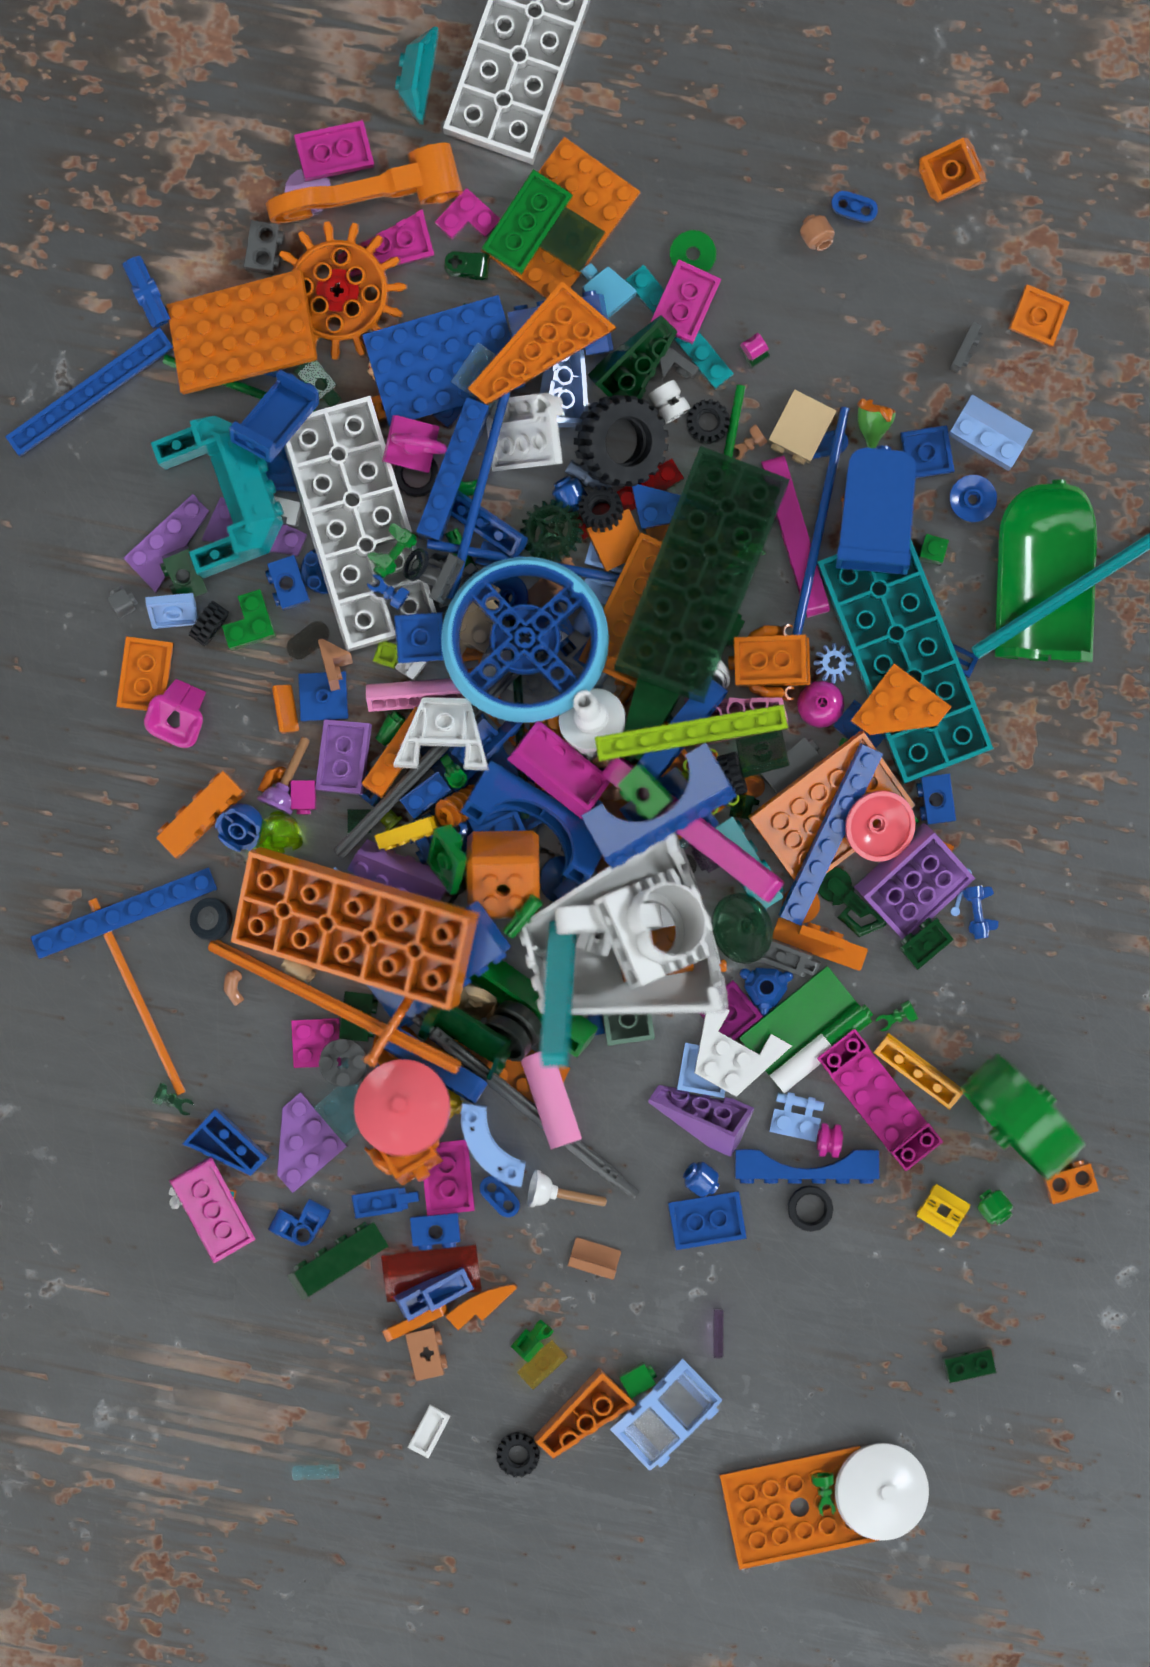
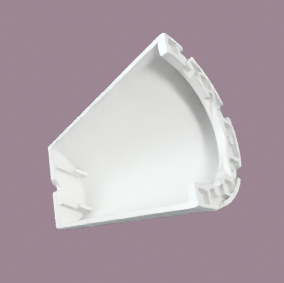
M676 833L671 834L666 840L649 847L644 853L630 858L625 864L613 869L611 867L606 868L532 916L531 922L529 924L526 923L522 928V932H519L521 943L527 947L528 954L525 955L527 965L535 973V976L531 977L534 990L539 992L540 999L537 1000V1004L541 1014H543L549 923L550 921H556L555 909L570 906H595L594 900L671 868L679 876L682 885L687 888L694 885L700 893L694 873L684 849L680 847L679 838ZM644 901L643 904H645V903H656V902ZM660 905L663 928L675 926L670 913ZM713 931L706 932L704 938L708 944L710 955L693 963V971L666 975L630 990L627 982H623L619 962L612 946L608 957L576 948L572 1015L716 1013L726 1011L728 1007L727 990L724 975L721 974L719 964H721Z

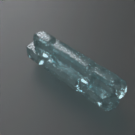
M329 1464V1467H325V1465H309L306 1468L294 1466L292 1469L293 1480L299 1481L303 1480V1478H306V1480L326 1479V1477L337 1479L339 1478V1466L337 1464Z

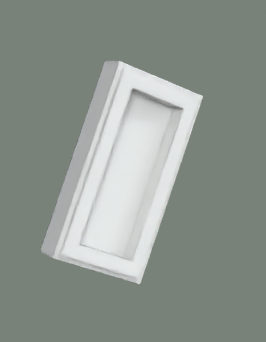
M430 1404L407 1448L429 1458L451 1415Z

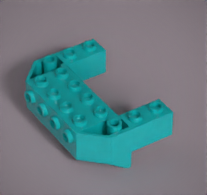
M217 416L190 421L191 427L151 442L158 465L165 470L204 454L210 456L233 525L227 527L230 536L189 552L196 574L203 579L268 554L282 527L283 520L281 515L284 514L280 502H276L273 493H276L274 483L271 479L268 480L266 471L269 469L266 461L231 442L229 427L233 423Z

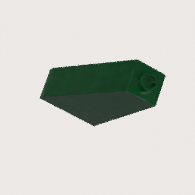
M643 663L640 667L624 732L664 725L685 691L684 686ZM644 754L623 758L634 764L635 761L639 762Z

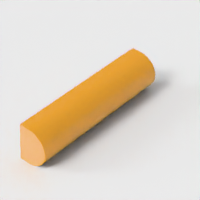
M890 1033L886 1034L873 1052L949 1110L963 1095L958 1084Z

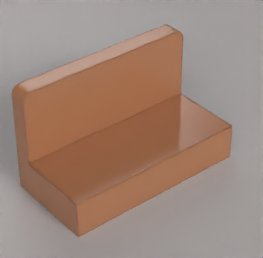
M577 1237L568 1266L614 1280L621 1251Z

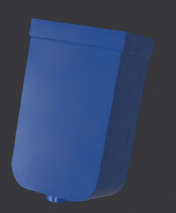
M880 445L877 446V449L860 448L851 455L847 470L836 568L907 575L911 556L910 541L916 477L915 460L907 452L891 450L889 446Z

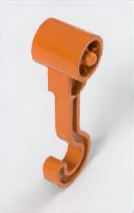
M447 142L435 143L417 148L407 155L410 164L390 168L379 176L335 186L306 187L275 196L266 202L271 223L277 224L295 222L312 217L311 209L334 208L379 197L398 198L416 193L418 194L420 204L445 203L447 200L456 198L463 193L451 144Z

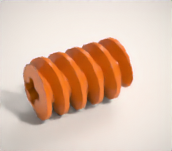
M468 785L436 804L435 814L441 826L451 824L454 827L470 819L460 811L475 785Z

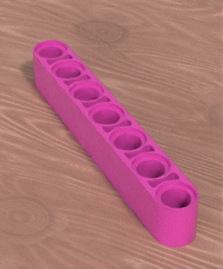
M782 455L762 461L761 466L800 595L811 542L785 456ZM817 565L806 612L807 618L830 612Z

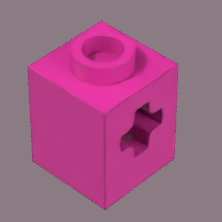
M291 780V809L296 810V814L309 815L311 810H316L315 780Z

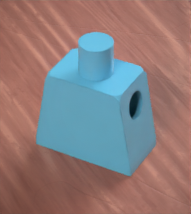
M590 263L581 271L588 280V283L582 287V291L596 290V294L604 295L608 318L637 294V291L610 267H606L599 273L595 266Z

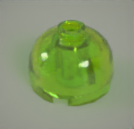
M275 811L262 820L256 848L260 846L279 853H285L283 848L292 847V851L303 845L302 829L295 818L281 811Z

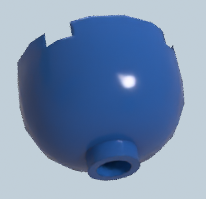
M237 803L229 806L218 816L215 830L216 828L218 829V838L226 847L239 852L242 849H248L247 851H249L261 840L264 832V823L260 812L253 806Z

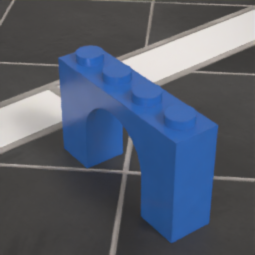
M596 290L583 292L582 298L608 320L604 295L596 294ZM544 301L536 302V307L528 308L527 304L514 307V311L507 312L512 338ZM611 332L585 347L586 355L614 351Z

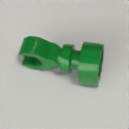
M448 753L439 758L446 768L444 775L449 785L453 788L464 786L467 782L464 770L451 760Z
M910 1000L901 1003L902 1009L898 1010L896 1008L893 1010L894 1013L889 1015L882 1014L876 1018L875 1022L880 1019L888 1021V1025L880 1029V1031L889 1030L893 1023L897 1021L900 1023L904 1021L903 1018L905 1017L911 1022L919 1019Z
M833 1473L813 1474L812 1483L816 1487H820L818 1489V1495H821V1500L818 1504L819 1512L823 1516L822 1508L824 1505L829 1504L833 1515L835 1505L830 1496L833 1493L830 1487L834 1485Z

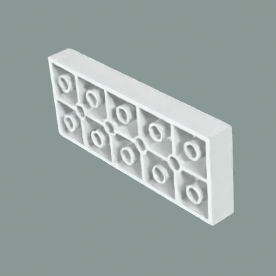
M488 0L443 126L444 134L533 165L591 0Z
M371 396L312 412L284 446L343 643L348 652L396 638L394 616L437 613L433 599L429 597L430 589L428 584L418 579L410 581L403 574L405 561L409 554L417 549L416 544L411 548L405 547L394 561L397 565L396 570L383 579L384 583L388 587L393 586L396 592L400 588L410 591L408 598L399 610L390 605L391 599L387 600L383 597V594L370 591L367 583L373 587L380 585V582L373 577V575H377L373 571L376 564L370 561L367 554L370 552L389 554L397 543L396 539L389 532L390 525L395 523L401 528H406L412 532L392 465L382 462L386 445ZM416 556L412 559L408 571L411 569L412 563L416 559Z

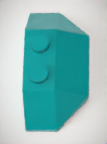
M434 26L406 46L405 53L401 52L399 66L403 67L401 76L397 75L395 90H399L400 99L418 124L421 125L424 124L439 36V29Z

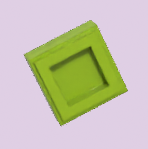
M389 641L379 643L373 662L395 669L398 663L396 644Z

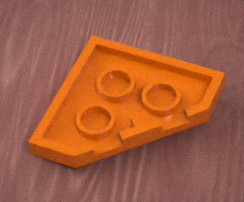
M893 664L852 718L851 722L868 735L934 727L940 723L951 706L896 664Z

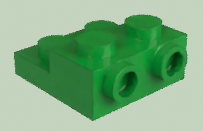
M451 824L434 829L427 858V864L450 895L459 892L467 861L465 854L460 851L463 844L462 837Z

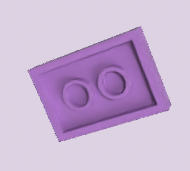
M324 720L315 790L363 795L364 786H362V782L366 776L372 729L370 723Z

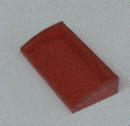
M477 1244L381 1255L387 1302H395L394 1296L407 1289L461 1267L464 1268L474 1288L467 1293L482 1291Z

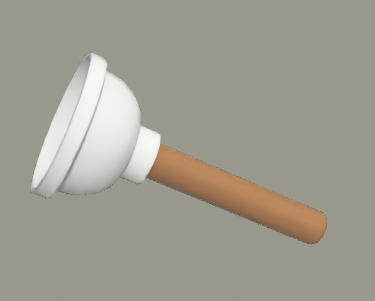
M535 1170L531 1177L528 1190L529 1207L534 1208L535 1205H544L549 1199L555 1200L556 1198L603 1207L607 1203L605 1197L560 1189L558 1186L552 1185L551 1179L547 1175L542 1174L540 1170Z

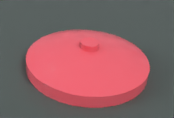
M394 1060L375 1068L361 1083L354 1104L355 1120L363 1137L379 1151L394 1156L414 1155L431 1147L445 1131L451 1110L449 1093L442 1079L428 1066L412 1060Z

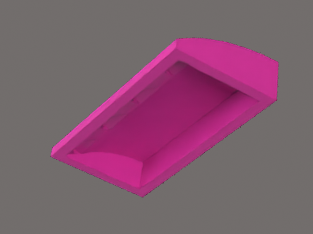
M540 721L533 724L507 759L580 819H582L583 814L593 808L610 783L601 774L602 771Z

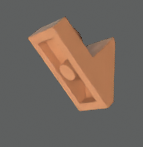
M319 639L318 643L331 691L340 689L338 680L343 679L340 667L353 663L351 653L324 639Z

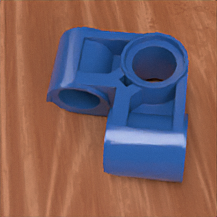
M309 1199L298 1219L279 1208L268 1230L299 1246H306L315 1240L331 1210ZM301 1228L307 1229L310 1233V1237L306 1242L301 1241L298 1237V1232Z

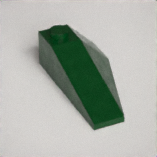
M660 315L603 358L587 376L608 397L612 395H625L641 399L646 392L645 388L650 378L654 377L657 371L656 367L660 359L665 356L678 331Z

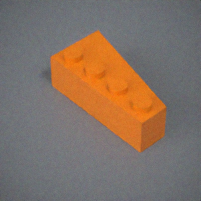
M222 771L215 775L204 790L201 789L193 796V801L187 807L184 805L176 812V818L171 823L166 822L157 831L159 835L156 838L176 859H179L216 823L218 816L233 804H237L246 795V792L226 772Z

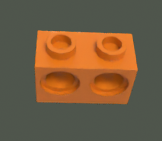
M1084 1160L1070 1163V1168L1061 1170L1049 1181L1043 1178L1051 1204L1099 1191L1091 1163H1084ZM1080 1171H1084L1087 1174V1180L1083 1184H1078L1075 1180L1076 1174ZM1056 1178L1064 1180V1187L1060 1191H1055L1052 1186Z

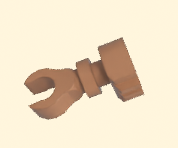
M756 424L750 428L752 436L749 439L746 437L743 439L744 442L734 445V450H739L740 454L732 460L733 462L741 461L749 449L751 451L755 449L754 446L756 444L762 447L768 442Z

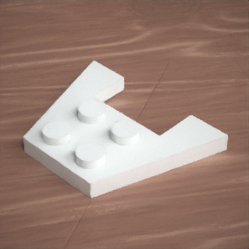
M423 697L393 766L395 768H418L420 746L466 747L465 770H489L472 703L466 698Z
M730 1010L706 1013L694 1073L736 1097L792 1046L770 1034L760 1054H757L718 1032Z

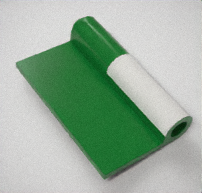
M825 966L738 1038L748 1049L757 1054H760L770 1034L792 1045L765 1070L780 1090L786 1093L821 1064L817 1059L821 1054L853 1029L859 1033L873 1021L870 1017L873 1016V1013L865 1004L860 1006L831 969Z

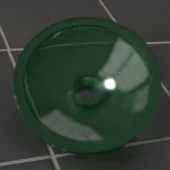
M733 893L721 899L714 909L712 932L719 949L725 956L741 964L753 963L765 956L771 946L773 929L767 910L756 898L745 893Z

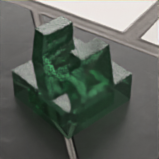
M740 794L739 802L731 807L729 817L733 816L734 818L750 820L747 816L751 814L753 805L759 806L760 801L755 799L754 796Z

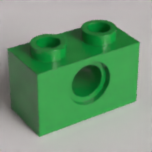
M642 764L637 765L617 785L621 789L619 791L620 795L628 802L631 800L637 806L635 809L637 813L644 819H655L674 800V797ZM641 787H645L649 791V798L647 800H643L639 796Z

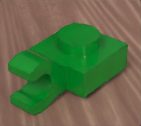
M539 1320L531 1332L525 1329L511 1347L529 1363L544 1346L541 1340L550 1337L554 1330L548 1324L546 1325L542 1320Z

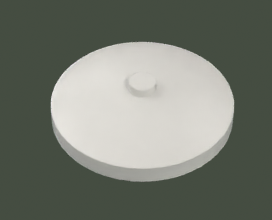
M875 1443L856 1450L846 1459L837 1475L835 1500L842 1519L853 1531L870 1539L892 1540L905 1535L921 1520L928 1503L929 1486L922 1465L909 1451L893 1444Z

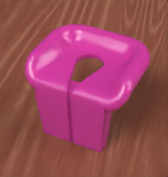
M175 679L163 695H156L150 701L144 718L146 730L154 737L177 747H192L198 739L203 723V716L199 710L206 692ZM173 711L180 713V726L178 727L171 726L167 721Z

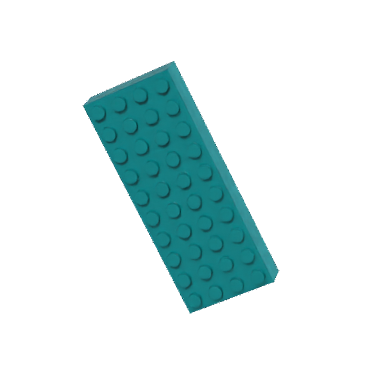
M912 540L910 541L911 556L907 575L836 568L837 554L817 562L821 579L848 648L852 653V658L867 696H870L892 665L896 664L951 706L937 726L882 733L902 785L994 749Z

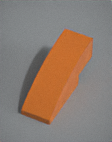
M515 1283L505 1284L477 1293L458 1304L445 1317L457 1330L461 1329L475 1314L483 1321L517 1289V1285Z

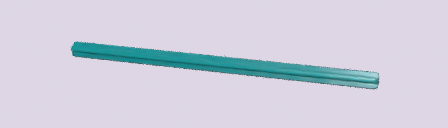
M1150 533L972 647L974 655L977 658H982L1150 550Z

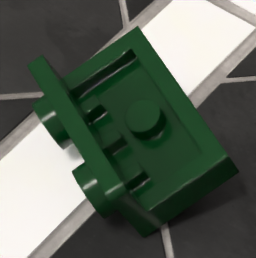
M930 917L919 925L921 928L919 932L915 935L909 933L900 941L903 945L899 949L916 970L920 969L954 940L937 917L933 920Z

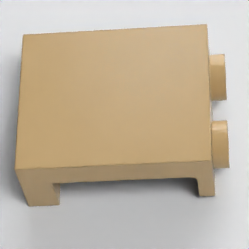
M794 389L768 440V443L771 445L770 448L780 454L786 452L792 455L791 459L801 465H804L805 462L810 464L836 410Z

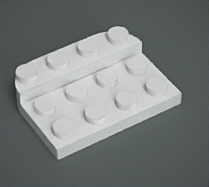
M538 393L509 398L491 464L492 472L562 463L557 415H564L562 409L563 402L559 396H554L550 393ZM499 399L493 401L495 405L486 421L488 438Z

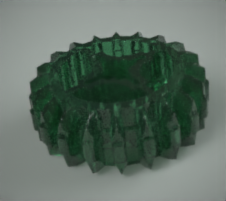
M551 499L548 505L546 501L542 500V507L539 508L537 505H534L535 511L533 513L527 511L526 513L529 519H522V523L526 527L520 528V532L528 538L525 550L530 551L532 557L538 556V558L554 561L555 557L558 562H561L562 555L570 558L569 551L571 549L577 551V548L574 546L575 543H582L578 536L584 534V531L579 528L583 525L581 519H578L580 515L577 511H573L574 508L567 505L563 508L562 501L557 504L554 499ZM557 515L550 520H544L548 516ZM566 521H568V533L565 537L563 536V529L566 526ZM540 526L541 532L536 542L535 533L537 527ZM545 527L555 530L559 536L550 533ZM552 543H560L554 547L546 548V546L549 547Z

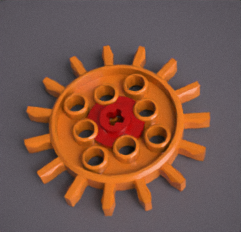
M327 221L324 222L323 229L326 242L314 245L310 236L301 231L298 235L307 251L299 259L285 251H281L279 255L284 261L294 266L292 271L300 269L303 272L304 280H308L311 284V290L306 294L315 347L320 338L331 340V357L333 360H339L341 341L352 339L356 351L360 356L366 355V348L362 342L361 335L369 330L377 331L382 329L377 323L383 313H388L393 317H403L404 313L401 310L388 306L387 302L389 292L405 291L408 289L407 284L400 282L388 284L385 273L386 270L396 267L401 260L399 257H392L380 263L373 255L383 242L384 238L380 235L373 238L367 248L356 244V238L359 233V224L357 223L351 224L346 241L335 240L334 228L331 222ZM340 250L346 251L348 256L346 262L339 264L335 258L336 253ZM322 265H326L329 268V275L324 279H321L317 274L318 268ZM358 268L362 271V279L359 282H353L350 274L352 270ZM338 284H340V288L344 289L343 293H339V297H337V293L333 292L334 288H338ZM370 287H374L377 290V297L372 301H369L365 296L366 290ZM317 299H323L326 303V308L322 312H317L314 308V303ZM351 302H356L359 306V312L354 316L349 315L347 312V306ZM333 317H337L341 321V326L336 331L331 330L329 327V321Z

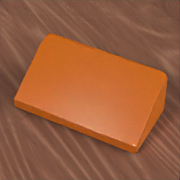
M273 686L272 690L279 732L282 734L298 732L299 724L292 686Z

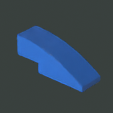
M461 1267L424 1281L394 1296L403 1317L410 1321L428 1310L433 1312L474 1288L464 1268Z

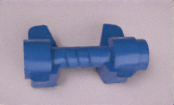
M989 886L968 887L964 890L963 894L966 901L972 902L974 920L969 922V932L973 933L975 939L988 938L989 930H996L998 928V921L983 918L981 900L993 895L994 891Z

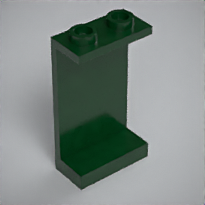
M434 1005L430 1007L418 1033L420 1038L426 1041L432 1028L438 1026L447 1035L493 1063L486 1079L491 1081L495 1073L497 1075L501 1074L506 1066L505 1062L511 1054L508 1049L512 1041L457 1007L450 1010Z

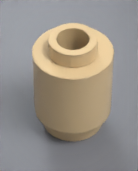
M287 959L280 966L285 970L284 973L304 983L306 982L308 985L317 974L314 971L315 968Z

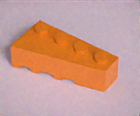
M598 1368L534 1436L535 1442L554 1459L587 1435L599 1430L598 1428L607 1422L619 1417L624 1411L636 1406V1403L603 1370Z

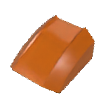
M963 137L920 158L919 172L929 196L937 202L986 182L985 172L974 146L968 138Z

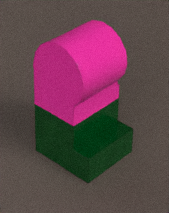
M758 332L742 342L739 347L740 352L751 368H754L770 357L767 352L769 348Z

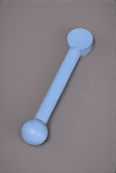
M964 890L958 894L954 907L950 909V913L953 916L960 914L959 905Z

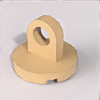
M470 983L462 989L459 1005L455 1007L476 1020H481L482 1017H487L486 1020L494 1015V1011L498 1007V1001L490 992L475 987Z

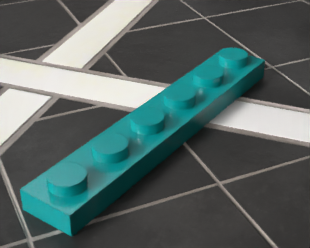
M642 265L625 281L637 291L636 295L654 315L664 293V288L645 265ZM699 331L693 344L678 337L674 338V341L693 364L699 367V371L715 390L733 376L734 373Z

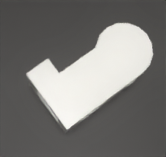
M275 497L276 502L279 501L283 508L284 514L281 517L287 518L286 524L298 528L302 512L301 502Z

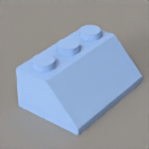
M971 395L950 430L949 437L1009 471L1033 430L976 396Z

